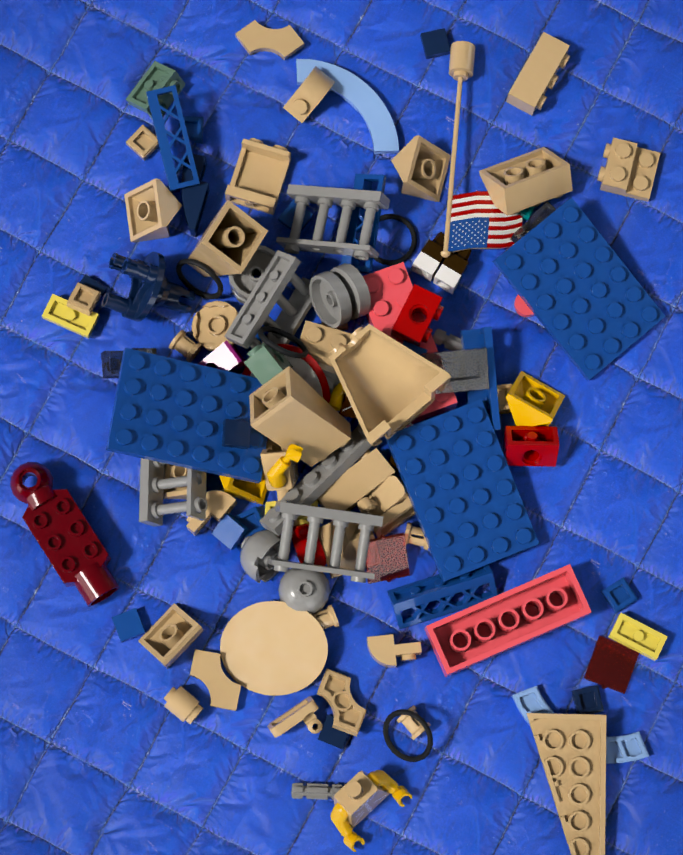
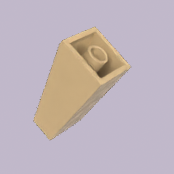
M227 200L207 227L188 259L202 262L212 269L217 276L242 274L268 230L231 201ZM188 264L202 276L211 277L201 268Z
M290 366L249 395L250 425L285 450L288 449L290 444L302 447L303 451L300 460L311 467L327 459L329 454L339 447H344L352 439L350 423Z

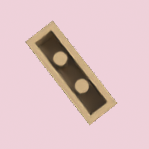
M543 32L510 89L506 102L531 116L536 109L541 110L547 99L544 96L548 88L553 89L559 78L556 75L559 68L564 69L570 59V55L567 54L570 45Z
M377 448L373 451L368 449L358 459L356 464L350 467L317 499L318 504L323 508L350 511L357 506L361 498L367 497L371 491L389 476H395V470Z

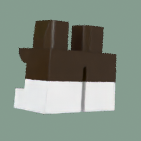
M439 232L433 240L429 239L412 264V271L430 282L434 277L433 283L453 294L461 277L467 270L471 249L451 253L447 258L442 257L440 252L443 251L445 234Z

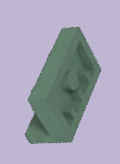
M154 61L128 95L126 101L129 105L147 113L152 119L146 92L176 85L179 95L185 83L176 70ZM172 92L158 95L159 105L168 109L174 101Z

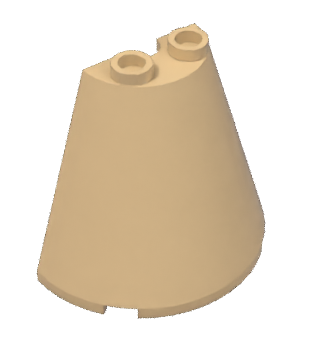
M368 324L365 328L362 326L357 328L350 335L352 341L347 345L338 344L330 352L331 356L329 359L367 441L371 446H377L382 443L380 438L385 436L388 440L429 407L435 400L437 389L442 392L448 385L451 375Z

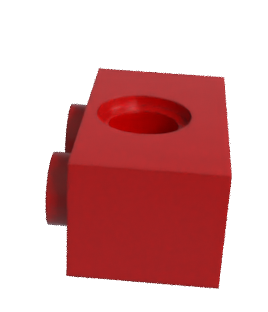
M414 284L392 328L391 336L419 347L422 342L427 343L433 329L429 328L433 319L438 321L444 307L441 306L443 297ZM422 313L426 320L416 322L413 320L412 315Z
M505 427L503 454L508 466L556 467L559 451L557 427Z

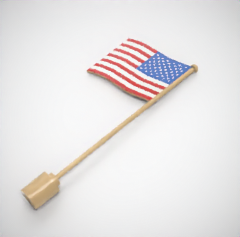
M467 41L453 42L450 50L449 75L458 81L444 246L443 251L440 252L444 258L449 257L452 252L468 249L509 248L521 238L523 217L519 214L508 216L494 206L488 191L453 195L463 81L471 78L474 72L476 47L473 43Z

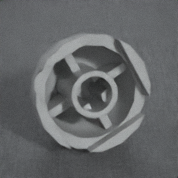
M262 530L247 536L241 544L240 563L245 573L258 583H260V580L268 582L279 572L274 570V565L267 564V559H278L281 535L277 536L269 530Z
M291 568L289 572H285L280 580L278 589L280 601L285 602L296 611H307L310 614H315L322 610L329 600V580L323 572Z

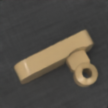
M389 476L371 491L367 497H363L358 501L357 506L360 512L380 516L393 506L402 503L408 497L402 479L397 476Z
M409 496L402 503L393 506L380 515L384 516L382 527L374 526L373 531L378 538L384 537L415 515Z
M309 696L273 720L267 727L276 738L303 720L307 729L311 733L317 734L322 730V723L314 714L319 707L312 697Z

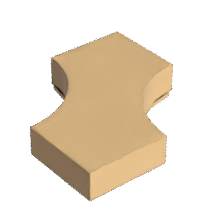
M254 20L235 33V37L249 55L266 51L275 53L283 60H286L305 47L304 42L290 25L281 29H269Z
M195 649L190 676L201 680L207 686L211 697L210 706L237 711L242 685L231 681L224 674L221 667V654Z
M326 668L317 695L323 697L333 711L334 721L332 727L357 737L367 710L359 706L351 695V677Z

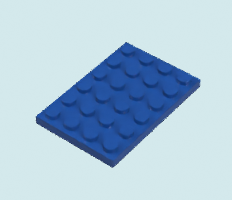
M572 197L492 261L586 380L592 379L666 317Z
M125 348L122 355L106 450L248 482L260 483L263 471L260 454L262 450L266 449L268 438L251 426L250 448L240 449L223 447L222 435L223 421L225 419L250 422L249 395L260 388L262 384L255 377Z
M482 399L399 430L391 438L386 439L442 582L539 544Z

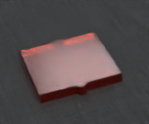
M404 533L390 536L381 535L380 538L370 539L365 569L366 572L374 573L375 579L367 578L368 584L385 580L391 582L395 578L410 576Z
M599 636L583 679L601 685L602 689L609 688L625 694L639 653L618 642Z

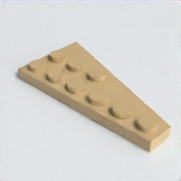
M526 713L570 854L605 855L606 715Z

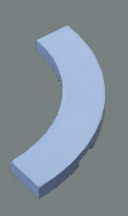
M296 59L297 85H301L315 66H317L335 81L330 91L342 96L363 117L372 138L374 154L399 153L398 136L392 117L383 101L368 84L358 76L334 64L312 59Z
M537 686L512 695L517 709L528 724L529 721L526 713H554L544 701ZM640 732L624 736H606V764L625 763L649 757Z

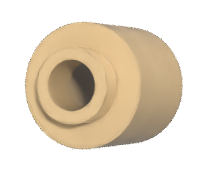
M182 686L178 689L173 687L164 697V700L167 702L164 707L182 722L186 721L191 724L204 709L199 705L200 701Z

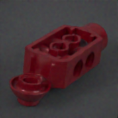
M38 462L21 464L14 470L11 476L10 487L13 495L19 501L28 504L22 518L63 583L67 587L76 586L88 607L100 603L119 589L118 583L107 568L111 560L110 556L68 490L52 489L53 477L50 470ZM29 476L37 477V483L33 487L25 486V480Z

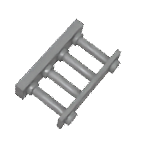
M288 185L287 194L295 200L296 209L290 237H277L276 240L284 248V251L292 254L306 251L349 255L359 260L379 257V253L369 245L375 213L379 209H389L390 199L383 192ZM310 203L319 205L312 240L299 239L306 206H309ZM332 205L341 206L342 212L336 241H322L329 208H332ZM356 207L364 208L366 211L359 244L346 243L352 210H355Z
M279 250L276 251L224 337L227 340L248 349L250 346L253 349L258 344L264 343H261L255 337L262 325L276 327L292 335L296 333L312 306L309 294L310 280L304 277L300 279L295 273L301 263L297 257ZM290 282L295 287V290L289 300H287L282 295V292ZM277 303L282 308V311L276 321H274L269 314ZM269 332L266 336L275 344L290 343L289 339Z
M141 458L139 522L153 527L163 526V515L186 512V516L200 521L206 520L207 472L187 468V476L164 479V465L166 463ZM187 486V501L163 504L164 489Z
M276 501L275 511L281 512V518H284L278 559H267V564L274 565L275 571L289 572L290 568L333 573L351 576L350 581L366 583L367 578L375 579V574L365 572L371 531H374V526L382 527L384 516ZM297 515L308 516L307 521L309 522L304 563L288 561L294 520H297ZM323 519L333 520V525H335L329 567L314 565L320 523L323 524ZM349 522L358 523V529H360L355 570L340 568L345 527H348Z

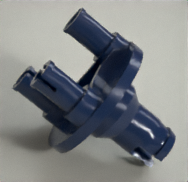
M151 252L142 261L139 259L132 260L113 253V257L109 261V268L129 275L132 281L131 289L127 299L106 292L102 300V307L122 313L123 317L137 322L142 321L152 308L158 306L180 311L181 313H188L191 310V306L179 302V298L181 296L195 300V293L183 286L169 282L164 275L165 259L162 254Z

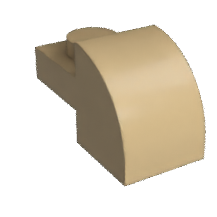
M315 66L283 108L303 123L331 89L335 81Z
M213 490L206 492V520L200 521L188 517L186 520L189 522L186 525L187 530L196 536L212 517L220 523L224 515L230 513L237 505L236 499L223 491Z
M393 634L371 636L366 639L371 657L384 667L396 668V657H401V661L416 660V655H421L422 653L421 642L394 645Z

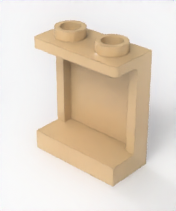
M256 138L243 139L230 185H227L225 199L240 206L274 215L291 162V152L280 145H274L273 147L265 145Z

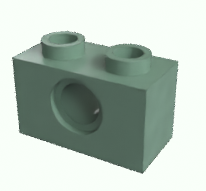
M265 343L258 344L247 353L249 358L244 362L262 385L288 366L293 367L283 354L273 350Z

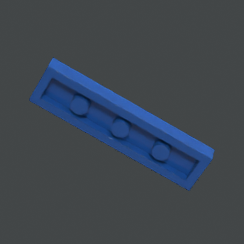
M176 85L147 91V100L170 192L176 193L180 192V189L200 185ZM172 92L174 103L167 110L159 105L158 95ZM175 107H176L177 115H175L174 113H172V111L174 110ZM161 110L167 113L164 119L162 117ZM169 116H172L180 123V128L175 135L165 129L164 124ZM181 131H182V135H183V139H184V140H182V139H180V138L178 137L179 134L181 133ZM167 135L173 138L170 144ZM176 140L186 147V152L181 160L171 153V147ZM187 156L190 165L184 162ZM173 160L179 163L176 169ZM181 165L191 170L193 180L182 183L178 182L177 172Z
M355 174L353 189L371 191L372 182H378L376 191L384 193L386 176ZM356 207L355 210H352L346 243L359 244L366 211L364 208ZM381 209L375 213L369 245L374 249ZM342 255L341 264H351L360 273L370 274L374 258L369 257L365 262V266H359V259L349 255Z
M492 327L462 330L460 334L467 404L482 399L494 431L501 430Z
M489 565L442 582L440 574L387 591L399 629L474 606L498 595L493 572ZM489 583V592L483 594L475 592L479 586ZM459 592L465 594L461 601H451L454 594ZM437 600L441 602L436 609L429 610L426 608L431 601ZM409 608L416 610L413 616L402 619L400 611Z

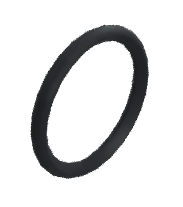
M384 214L380 216V221L386 219L398 220L407 226L412 237L411 247L403 257L396 260H386L380 257L374 258L376 262L384 265H396L406 261L414 253L417 235L412 224L404 217L395 214Z
M182 259L177 263L176 272L179 279L196 295L206 299H216L222 295V282L217 274L207 265L194 259ZM184 264H192L207 272L216 282L218 291L215 294H208L195 288L182 274V266Z
M263 326L259 329L258 335L260 339L273 350L292 358L300 359L308 355V349L305 344L294 335L272 326ZM263 332H272L289 339L299 346L303 353L293 352L278 346L269 340Z
M406 709L396 710L387 716L383 725V735L392 753L409 762H418L425 759L433 746L432 732L426 721L417 713ZM408 715L415 718L424 727L428 743L421 755L407 756L394 747L388 734L389 724L394 717Z

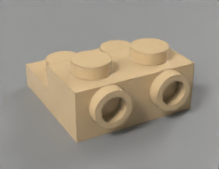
M613 137L611 144L606 143L603 158H607L605 167H600L597 181H601L600 190L648 202L660 152L637 147L638 143Z

